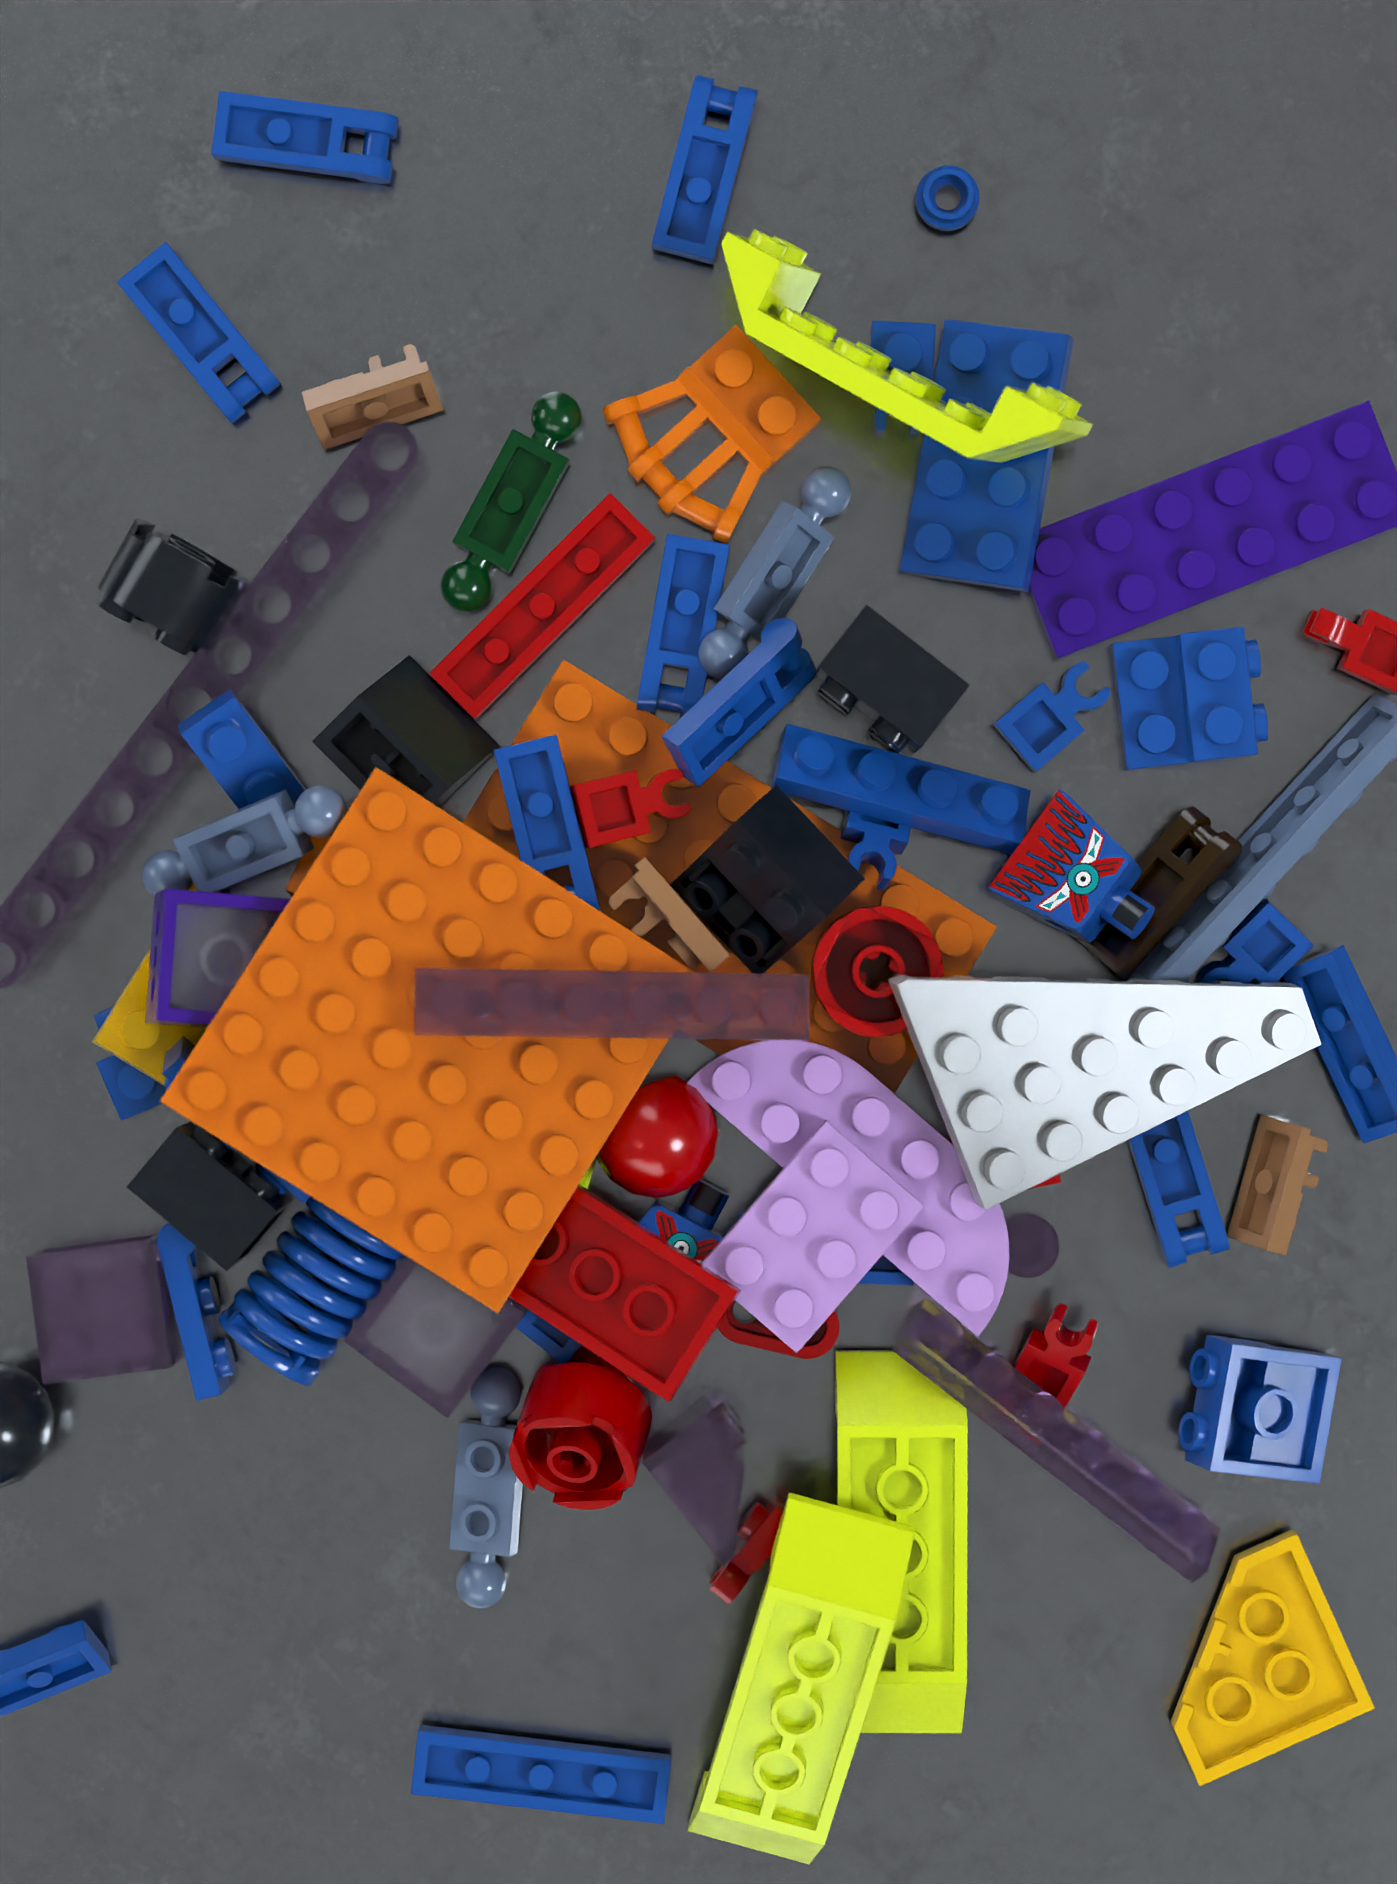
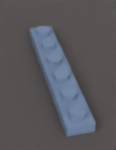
M1376 693L1373 694L1238 840L1243 848L1236 863L1229 870L1215 877L1124 982L1130 979L1179 980L1183 983H1188L1192 974L1215 950L1222 947L1230 939L1233 930L1257 904L1263 902L1272 894L1276 884L1296 862L1314 849L1321 835L1334 821L1360 799L1363 790L1386 765L1397 758V704Z

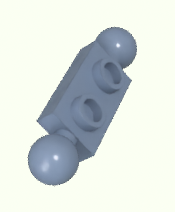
M830 466L817 467L804 477L800 488V497L803 503L800 509L785 501H781L714 607V610L728 619L729 622L725 628L716 629L709 633L702 640L698 648L700 663L709 676L722 680L727 673L749 654L746 644L749 636L762 642L760 635L763 628L772 620L785 617L835 538L821 527L820 524L824 518L833 517L841 513L850 501L851 486L849 480L837 468Z
M319 785L305 790L297 799L294 807L287 790H284L186 831L173 839L178 852L162 850L154 853L147 859L142 870L144 887L153 897L154 894L165 888L189 890L192 882L197 891L216 892L302 857L314 849L309 835L317 838L332 836L347 813L345 800L335 789Z
M500 1367L485 1369L475 1377L471 1385L470 1396L473 1406L481 1413V1421L470 1419L459 1422L449 1549L470 1552V1560L465 1562L457 1573L455 1586L460 1599L468 1606L478 1609L493 1606L502 1598L505 1592L506 1576L501 1566L495 1562L496 1556L511 1557L518 1552L523 1483L515 1475L509 1461V1447L516 1425L506 1424L507 1415L516 1409L520 1402L521 1387L513 1373Z

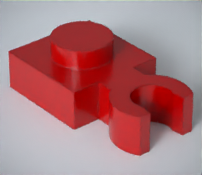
M670 769L659 772L649 780L646 787L640 788L636 770L570 786L585 849L651 833L647 814L653 813L663 819H675L688 814L692 810L690 803L670 806L662 797V789L666 783L684 778L682 770Z
M1062 1303L1052 1310L1044 1333L1035 1328L1032 1330L1004 1385L1061 1415L1086 1373L1091 1356L1085 1353L1090 1350L1098 1330V1321L1092 1318L1082 1331H1072L1065 1327L1062 1321L1068 1306Z
M777 1495L773 1497L766 1507L757 1502L746 1513L735 1530V1533L741 1537L737 1543V1548L724 1561L709 1581L712 1584L709 1590L728 1605L737 1597L755 1571L758 1572L771 1555L786 1504Z

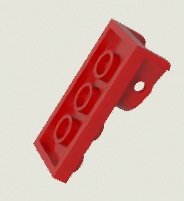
M579 1184L509 1297L669 1402L674 1398L741 1290Z

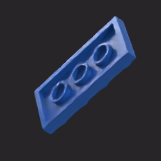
M945 319L934 382L946 389L941 399L948 403L949 399L964 405L969 402L991 414L1006 386L1027 391L1031 382L1044 388L1049 386L1064 393L1074 339L1069 334ZM924 434L900 571L907 575L1028 592L1055 446L999 463L967 458Z

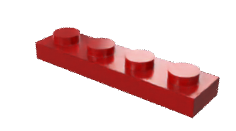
M609 493L429 674L476 720L656 541L655 537Z

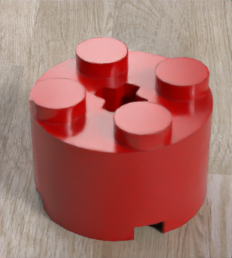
M888 906L861 907L838 917L821 934L814 948L811 960L813 990L823 1009L846 1029L870 1037L891 1036L908 1029L890 983L878 981L873 989L864 985L867 980V974L859 969L864 958L875 960L880 952L888 956L886 967L894 972L893 977L899 974H906L909 977L944 978L941 951L928 927L910 913Z
M607 1361L599 1365L571 1362L558 1365L547 1364L540 1367L529 1387L509 1447V1461L518 1479L533 1492L538 1484L544 1489L555 1493L552 1502L566 1508L597 1510L610 1507L620 1501L623 1492L629 1487L631 1488L636 1479L652 1425L650 1405L640 1389L632 1383L633 1379Z

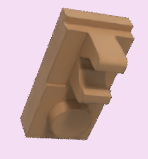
M408 344L403 346V353L406 358L404 361L384 367L379 355H375L368 360L370 372L365 374L360 372L301 392L306 411L323 450L444 410L427 361L421 363L414 345Z
M644 857L635 865L639 871L609 898V905L613 910H616L628 899L639 900L642 897L647 898L648 904L644 907V918L631 931L638 936H643L665 919L676 932L667 942L692 971L699 964L703 963L712 972L730 954Z
M1260 1115L1227 1237L1269 1252L1286 1255L1303 1193H1301L1303 1186L1314 1188L1319 1181L1318 1176L1307 1173L1312 1152L1315 1150L1327 1153L1328 1142L1311 1136V1129Z

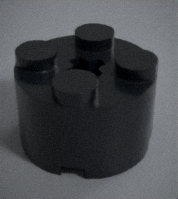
M135 518L98 585V589L103 594L97 605L111 615L128 623H131L135 618L157 627L153 638L180 654L187 656L190 651L201 654L203 649L212 650L249 585V581L245 577H230L234 571L233 568L194 544L173 533L168 541H165L152 533L156 525Z

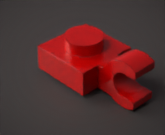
M1320 608L1319 611H1311L1302 634L1325 645L1343 650L1344 654L1337 669L1392 695H1397L1396 621L1371 609L1363 610L1357 624L1324 608Z

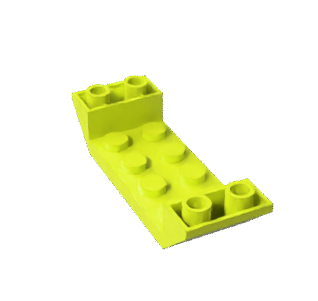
M753 229L749 238L730 232L726 233L721 245L746 334L965 457L1002 463L1088 436L1094 425L1077 415L1082 406L1080 402L1052 387L1047 386V388H1044L1031 382L1027 391L1006 386L992 414L969 402L964 405L949 399L948 403L941 400L946 392L944 387L915 372H912L910 375L897 368H893L892 372L887 370L892 359L861 342L854 344L841 337H838L837 341H835L833 338L838 330L836 327L807 312L801 314L821 276V273L803 264L808 254L806 251L777 236L772 238L756 229Z
M835 1350L837 1506L915 1527V1535L896 1623L860 1733H962L967 1689L968 1422L963 1351Z
M789 1492L772 1547L769 1576L709 1772L704 1770L687 1831L809 1865L824 1847L896 1623L915 1535V1527Z

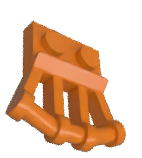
M737 325L730 329L697 361L688 366L675 381L638 395L617 400L602 408L607 425H615L630 465L627 472L637 483L644 480L661 498L657 505L667 516L674 513L713 532L712 539L724 544L729 543L760 478L822 421V418ZM687 397L695 408L656 444L650 447L638 416ZM709 421L725 441L685 478L679 481L663 462ZM737 454L748 464L726 510L693 495Z

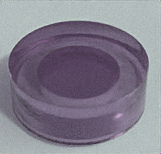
M1018 1213L1007 1218L1005 1221L1009 1238L1008 1271L1022 1278H1033L1046 1273L1054 1265L1059 1254V1238L1054 1227L1046 1219L1034 1213Z

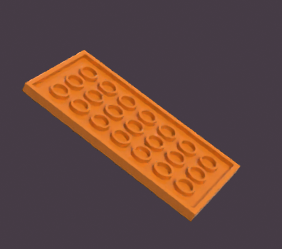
M564 659L511 745L556 734L570 786L636 770L640 788L646 787L649 780L659 772L670 769L679 770L661 737L672 727L671 725L650 712L636 710L637 704ZM728 760L700 787H697L685 778L666 783L662 789L663 800L670 806L690 803L692 810L688 814L675 819H663L653 813L647 814L651 833L586 849L599 900V911L631 931L644 918V907L648 904L647 898L642 897L639 900L628 899L616 910L611 908L608 901L619 888L639 871L635 865L645 857L670 885L733 823L771 790V787ZM497 766L463 823L520 859ZM793 801L847 859L853 847L858 843L840 839V829ZM861 863L858 872L865 880L823 921L757 978L687 904L727 950L730 956L712 972L703 963L693 970L705 978L706 981L676 1028L719 1055L741 1045L773 1039H796L821 1044L839 1051L856 1061L895 1094L918 1056L910 1034L906 1030L891 1036H864L846 1029L827 1014L816 997L811 980L812 955L821 934L834 920L853 909L868 906H888L901 909L915 916L928 927L941 951L944 978H950V975L967 976L997 926L898 865L894 876L885 890L876 889L878 880L877 869L869 863ZM569 865L545 871L546 877L560 886L573 884ZM665 919L660 921L645 935L639 936L689 968L667 942L676 932ZM880 952L875 960L864 958L860 964L859 969L867 974V980L864 985L870 989H873L878 981L889 983L888 980L894 974V972L886 967L888 956Z

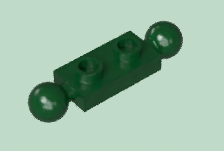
M549 392L536 401L531 412V422L535 430L531 438L514 429L511 430L452 540L454 545L469 552L466 560L449 566L441 579L442 596L452 608L469 612L480 608L486 603L491 593V579L488 571L492 565L508 574L513 570L570 463L568 458L553 451L557 443L566 442L574 437L581 426L582 412L580 406L570 395L563 392Z

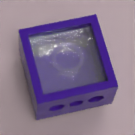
M167 888L154 894L145 1023L208 1028L290 899Z

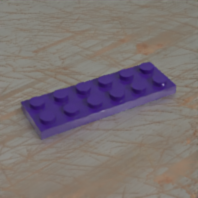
M1370 401L1360 403L1040 528L1029 594L1055 660L1396 528L1397 471Z

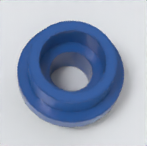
M951 165L939 166L926 173L919 182L915 196L916 208L920 217L929 226L941 231L957 230L968 224L976 214L980 200L979 189L974 178L964 169ZM944 189L952 190L958 196L959 204L954 209L944 210L937 205L935 195Z

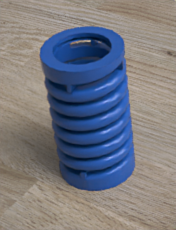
M313 1197L306 1201L307 1208L329 1226L351 1239L360 1249L349 1244L329 1226L310 1213L298 1211L292 1217L291 1225L301 1236L292 1231L285 1230L277 1237V1246L287 1256L276 1250L267 1251L262 1258V1265L270 1274L262 1270L252 1271L247 1278V1284L251 1289H239L234 1296V1302L218 1317L219 1323L225 1331L249 1353L276 1372L304 1386H311L319 1375L322 1368L320 1359L330 1358L334 1355L338 1348L337 1339L345 1338L353 1328L352 1319H358L363 1316L368 1305L366 1299L376 1298L382 1289L381 1279L391 1278L397 1267L395 1260L406 1258L399 1251ZM323 1252H325L326 1254H328V1255L331 1256L332 1258H334V1259H336L337 1261H339L346 1269H344V1268L338 1266L335 1262H333V1261H332L328 1256H326ZM314 1276L326 1282L333 1290L325 1287ZM303 1298L316 1305L319 1310L313 1308ZM286 1317L302 1325L310 1335L299 1331ZM255 1336H257L258 1338H260L261 1340H263L264 1342H266L267 1344H269V1345H270L271 1347H273L274 1349H272V1348H270L269 1346H267V1345H265L264 1343H262V1342H261L260 1340H258Z

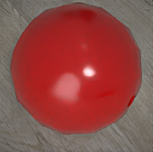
M678 1075L670 1076L638 1088L596 1156V1160L609 1179L631 1194L651 1198H662L678 1194L701 1180L715 1159L719 1130L714 1108L706 1102L695 1087L687 1084L688 1081Z

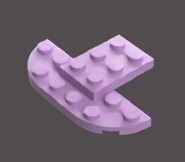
M773 1039L741 1045L711 1060L688 1080L687 1084L695 1087L708 1104L783 1168L701 1263L741 1290L735 1299L792 1350L798 1353L878 1259L884 1255L979 1337L994 1315L1004 1292L1009 1267V1238L1000 1203L987 1210L976 1204L952 1143L856 1061L832 1048L809 1041Z

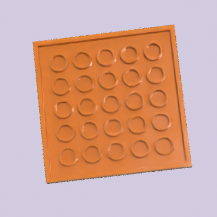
M376 767L160 1102L494 1312L499 1313L706 979Z

